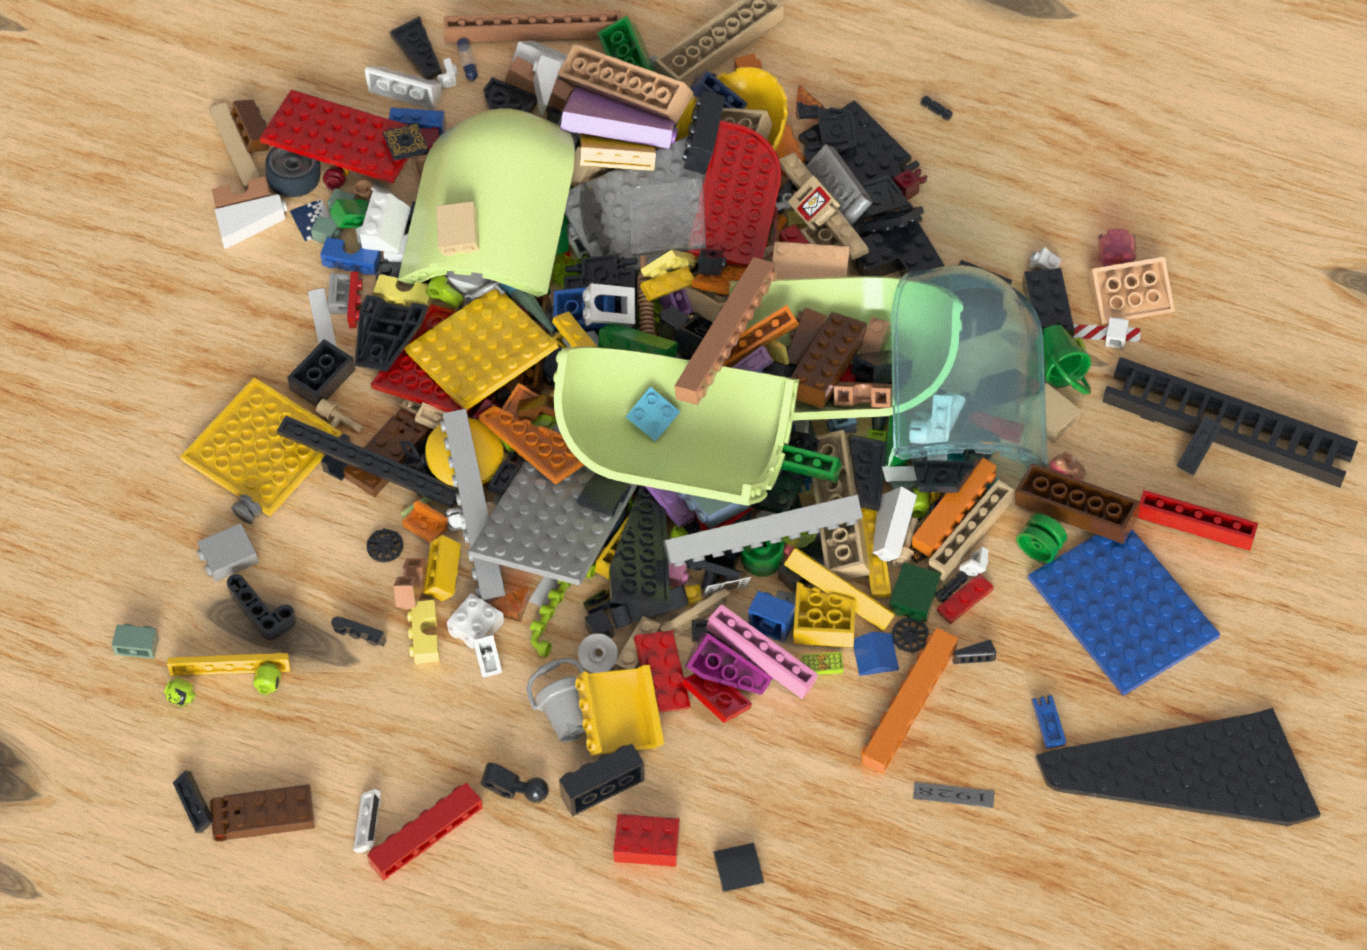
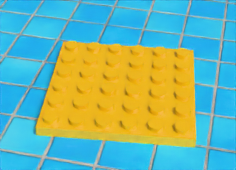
M494 289L475 299L411 342L404 349L462 409L467 411L556 350L558 345L509 297Z
M254 377L184 451L180 458L181 461L236 496L240 497L241 494L250 496L254 503L257 502L260 505L262 512L271 517L325 456L323 453L278 435L277 429L284 417L289 416L339 438L343 432Z

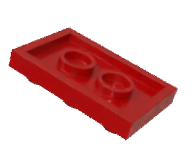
M695 673L684 678L682 683L687 690L723 723L748 711L753 704L735 687L703 679Z

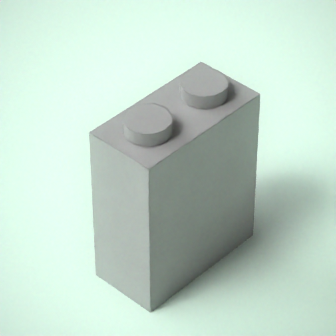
M241 523L197 542L199 546L197 554L201 561L205 560L207 564L204 565L208 576L212 575L215 582L259 563L256 552Z

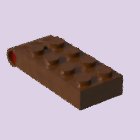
M400 409L364 448L401 464L405 460L404 457L406 455L399 442L401 440H409L416 447L424 439H428L433 429L416 422L414 415L404 409ZM405 445L406 449L409 452H411L412 449L408 445ZM348 465L343 470L345 479L373 497H376L389 483L387 480L351 465Z
M310 784L224 795V798L216 797L210 800L211 815L214 820L212 822L213 840L217 842L315 828Z

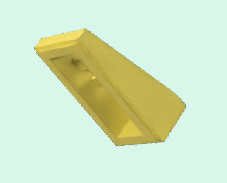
M777 339L765 346L773 361L784 365L789 364L786 346Z

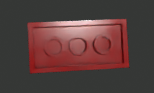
M673 630L635 635L633 638L640 667L650 665L658 712L664 713L689 709L691 705L687 689L682 685L684 676Z

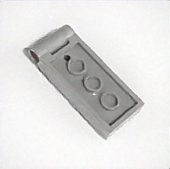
M825 144L807 164L806 168L812 176L814 175L841 204L838 209L851 226L873 203L868 193L835 148Z

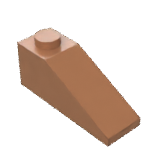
M875 317L871 318L859 354L884 351L892 332L890 322Z

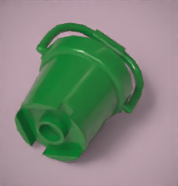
M1052 325L1043 330L1045 334L1041 337L1039 335L1035 337L1033 348L1042 364L1043 375L1050 386L1056 388L1071 385L1072 388L1081 394L1089 395L1091 387L1084 376L1091 367V357L1084 348L1077 345L1063 326ZM1081 379V381H1082V383L1084 384V386H1083L1082 384H1080L1079 382H1077V381H1079V380Z

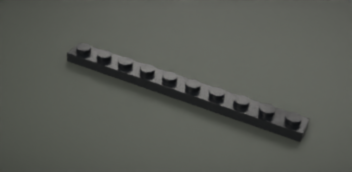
M289 416L284 417L277 429V434L448 507L452 508L456 502L455 494L459 493L457 487L446 484L441 480Z

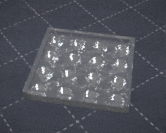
M702 178L629 188L631 254L633 257L662 254L671 250L685 251L706 248L704 184Z

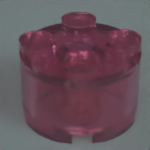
M1125 229L1108 230L1104 236L1100 234L1098 237L1099 261L1102 263V266L1106 267L1135 261V234H1128V230Z

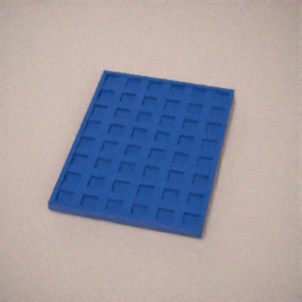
M1133 529L1124 544L1096 534L1050 563L1028 574V580L1123 696L1220 637L1217 629Z

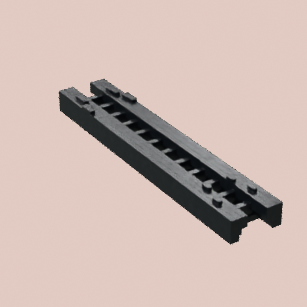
M1123 357L1119 358L1113 378L1125 382L1124 391L1107 386L1103 397V403L1141 416L1140 418L1151 422L1156 421L1192 435L1196 433L1205 411L1218 415L1216 422L1220 424L1223 418L1236 422L1233 431L1222 427L1214 443L1339 488L1342 486L1346 471L1333 467V461L1335 458L1351 463L1358 441ZM1133 385L1145 389L1141 398L1129 394ZM1151 392L1163 396L1160 404L1147 400ZM1169 398L1181 402L1178 411L1166 407ZM1187 405L1199 409L1196 417L1184 413ZM1242 424L1254 428L1251 437L1238 433ZM1261 431L1271 434L1269 443L1257 440ZM1279 438L1290 441L1287 450L1276 446ZM1298 444L1308 449L1306 456L1295 453ZM1316 451L1327 455L1324 463L1313 460Z

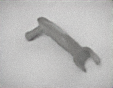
M493 281L475 292L467 294L465 299L471 298L472 302L491 290L497 289L501 294H504L505 291L499 286L500 282Z

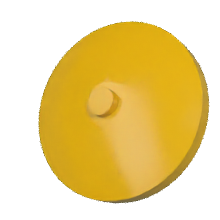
M468 418L481 483L484 484L494 477L502 463L503 445L501 439L482 422ZM440 424L431 432L427 439L425 450L426 462L429 469L438 479L453 486L452 475H455L454 468L450 469L448 457H451L450 450L445 448L444 439L447 438L446 431L442 432Z

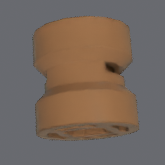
M359 180L354 185L356 199L366 200L368 204L372 195V185L369 181Z

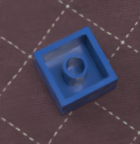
M758 591L748 609V624L763 635L785 643L794 626L795 605L788 600L778 599L768 592Z

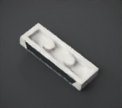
M373 789L361 794L353 851L358 853L373 848L378 808L380 806L381 791Z

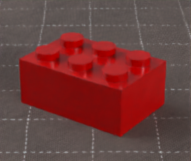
M617 814L613 850L614 862L676 867L680 818Z

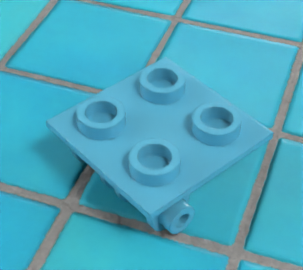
M650 387L626 415V418L656 442L680 411Z

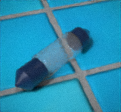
M461 38L458 40L457 46L466 79L474 81L478 77L472 47L468 39Z

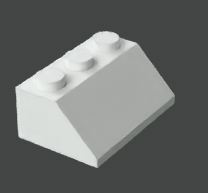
M532 40L518 42L512 62L519 56L534 65L535 60L539 61L541 55L562 62V66L568 55Z
M373 191L360 233L362 248L399 253L411 207L390 193Z

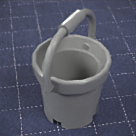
M572 658L554 659L539 667L532 674L527 684V695L533 710L539 709V711H543L546 714L558 739L561 742H570L579 739V734L585 731L583 728V714L579 707V692L575 686L576 676L563 678L549 684L537 693L535 700L532 695L534 680L540 674L543 675L559 667V664L571 663L578 668L580 673L585 672L580 662Z

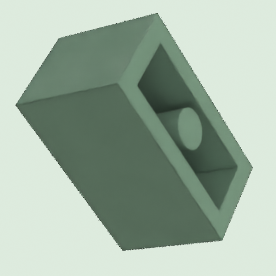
M117 624L112 648L115 655L154 659L159 636L156 628L151 626L137 627L131 624Z

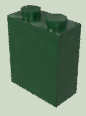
M903 562L889 601V610L898 616L903 615L917 621L927 622L940 586L942 573Z

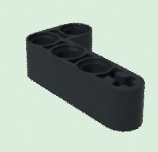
M233 574L228 577L227 587L230 596L265 639L274 640L295 626L296 617L290 605L283 604L270 612L241 575Z
M684 585L670 589L671 604L669 608L619 604L611 607L610 611L615 628L630 625L641 620L643 616L649 618L689 605Z

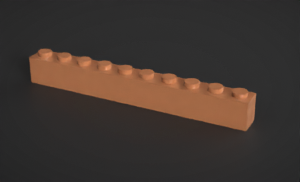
M621 10L444 16L445 43H457L461 38L468 39L469 43L599 39L598 32L621 19Z
M753 257L674 385L676 400L698 405L701 399L705 398L708 387L714 383L715 376L721 371L725 359L729 358L731 349L737 345L739 336L745 332L748 321L752 320L754 316V311L757 307H760L762 298L769 292L771 283L775 282L777 278L775 262Z

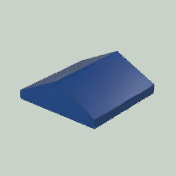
M870 632L854 638L853 649L859 676L899 670L891 633Z

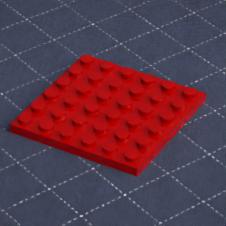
M431 304L422 325L407 345L457 311ZM405 349L387 372L380 371L371 382L372 389L419 404L424 402L445 412L462 410L406 353Z

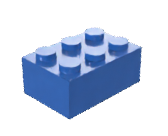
M587 287L554 291L553 318L569 311L584 331L600 330L607 325L606 323L592 322L589 326H585V319L583 318V310L585 308L583 292ZM598 295L595 297L594 304L599 311L615 313V296Z

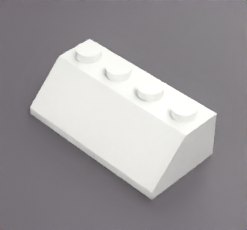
M377 65L365 68L368 92L431 110H435L442 96L441 83Z

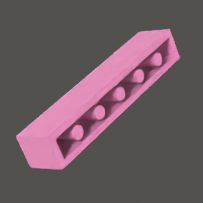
M721 604L710 616L706 627L708 631L801 699L814 686L818 677L816 672Z

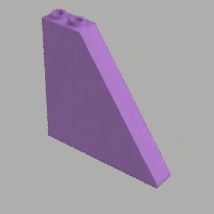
M576 86L563 111L561 130L670 148L671 143H675L678 128H675V122Z

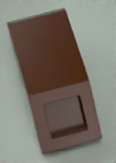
M543 394L519 400L517 415L523 419L534 422L540 411L549 416L556 417L554 397Z

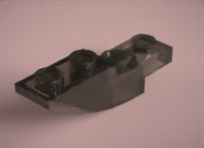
M584 182L580 191L582 228L588 244L596 241L604 256L610 253V245L612 244L609 236L603 232L604 227L601 222L603 209L599 202L596 203L592 187L589 188L587 183Z

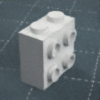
M471 593L447 621L448 632L454 638L463 640L468 647L473 649V639L491 634L494 635L503 625L504 618L501 611Z

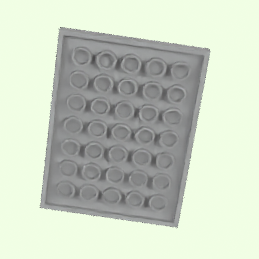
M687 137L672 143L670 148L663 147L655 151L654 171L617 168L569 190L564 213L589 257L619 254V257H624L625 259L637 257V265L626 266V268L619 270L635 268L638 273L640 272V256H647L648 265L671 250L681 252L688 250L707 169L705 174L683 169L685 161H682L684 150H687L685 146Z
M524 460L521 469L469 550L470 557L580 586L638 484L624 482L630 484L631 488L624 503L620 502L612 517L580 506L576 502L588 481L596 473L584 465L555 485L527 460Z

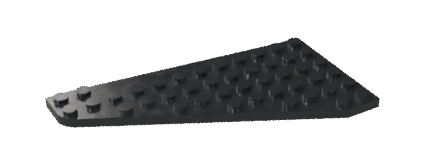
M1273 708L1252 714L1055 749L1037 754L1035 758L1046 785L1057 792L1283 826H1292L1319 818L1321 815Z

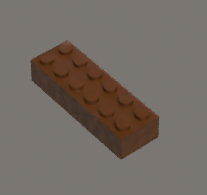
M833 311L830 313L790 377L799 379L796 400L821 409L825 407L834 392V386L840 382L853 360V355L857 354L862 345L867 328L866 322Z
M1033 463L1030 464L1015 490L1016 506L1047 515L1055 520L1122 544L1125 543L1139 517L1140 501Z

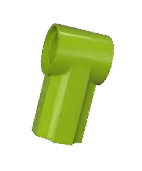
M445 276L432 277L426 289L427 295L435 299H441L453 309L457 308L463 300L462 294L447 284L448 280Z

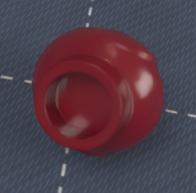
M338 166L326 170L323 175L324 184L330 190L342 187L346 182L349 170Z

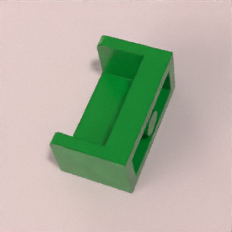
M336 199L329 213L338 228H359L364 223L369 204L366 200Z

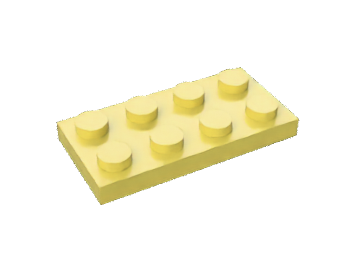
M671 250L643 267L641 271L644 276L656 278L686 266L691 270L696 267L699 258L692 253Z

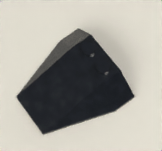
M366 295L359 314L355 366L387 372L422 325L429 307L417 303H411L410 307L387 303L382 297Z

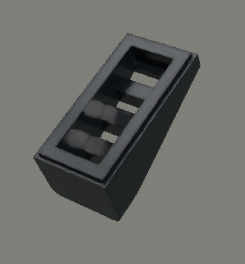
M986 640L955 650L952 662L953 664L995 661L997 653L992 641Z

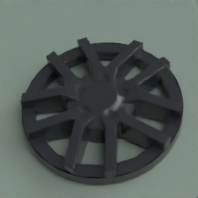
M383 528V530H376L367 539V552L375 561H393L403 551V540L397 531ZM383 533H384V537L381 538V537L379 536V534H383ZM380 553H383L382 558H378ZM387 553L392 556L389 558H385Z
M904 618L894 625L892 639L899 650L914 653L926 646L925 643L929 636V630L924 622L912 618ZM909 622L908 627L903 625V623ZM912 622L917 623L916 627H911ZM921 625L924 630H918L919 626ZM915 642L917 647L913 648L912 643Z

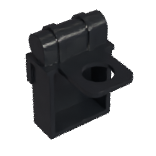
M424 439L416 447L409 440H401L399 444L406 455L404 457L405 460L401 464L419 472H422L424 468L428 469L425 457L427 439ZM405 445H408L412 449V451L409 452L406 449Z

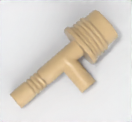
M324 398L319 402L316 412L320 413L328 421L334 417L330 425L337 428L341 421L361 433L364 426L337 411L338 404H334Z
M911 518L900 557L893 559L892 563L897 567L902 568L903 562L909 563L914 554L909 548L919 521L917 518Z

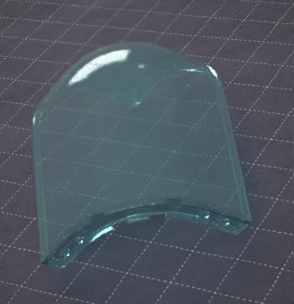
M952 265L906 273L896 287L891 314L894 456L900 459H910L940 454L963 453L964 449H975V453L993 454V451L1000 452V456L1010 458L1026 468L1031 463L1048 467L1043 332L1040 320L1032 304L1021 292L989 271L977 267Z

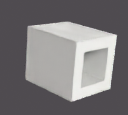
M1110 317L1105 346L1124 349L1129 320Z

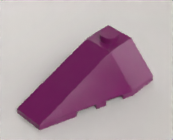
M709 633L701 634L692 648L685 666L703 679L763 695L773 679Z

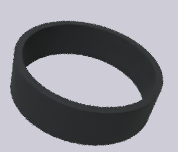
M773 361L772 364L762 371L790 378L797 366L792 364L784 365Z

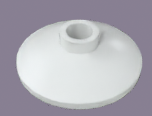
M592 634L581 642L578 649V658L581 665L591 673L607 672L615 665L618 658V649L610 637L604 634ZM597 649L602 651V656L596 655Z

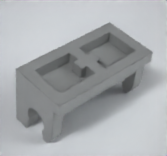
M330 273L328 295L330 314H347L350 280H342L349 279L348 274Z

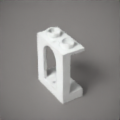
M591 283L584 290L583 301H585V308L583 310V318L585 319V326H589L592 322L617 324L628 328L635 325V288ZM598 295L621 296V314L599 311L594 304L595 297Z

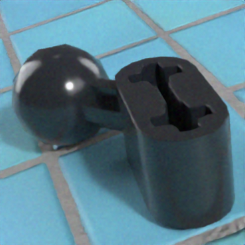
M496 763L486 764L480 782L483 787L507 799H512L516 793L524 794L528 801L540 803L549 794V786L544 779L532 777L523 782L520 781V777L517 774Z

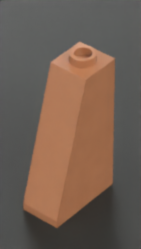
M517 56L510 66L504 82L536 95L533 82L535 72L532 71L534 65ZM556 78L548 104L562 109L565 103L567 104L573 87Z

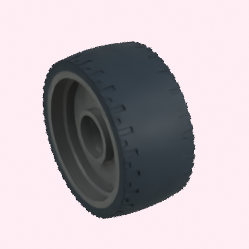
M277 147L272 148L266 157L265 171L267 181L271 189L279 195L299 197L308 194L318 186L321 174L319 160Z

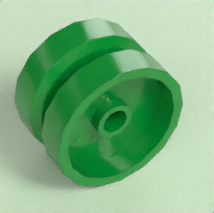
M1040 513L1033 514L1026 522L1025 527L1016 536L1019 548L1030 558L1042 563L1053 561L1058 554V550L1067 541L1065 529L1053 518Z
M783 538L781 542L770 544V540L762 542L763 546L752 549L751 545L743 546L741 563L744 569L757 577H767L775 574L783 562Z

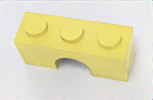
M381 274L373 291L374 296L382 297L387 303L410 307L411 303L427 305L429 307L434 299L426 293L428 284L415 282L414 287L410 291L402 292L399 291L398 278Z
M435 600L418 601L416 607L407 610L408 622L412 621V627H408L409 639H413V644L409 645L410 657L414 656L415 664L439 662L437 635H426L423 633L427 628L437 627Z

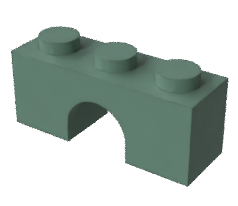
M335 188L327 202L329 211L336 199H356L355 195ZM319 216L311 228L312 238L314 241L324 244L327 237L340 239L344 228H338L332 217L325 218Z

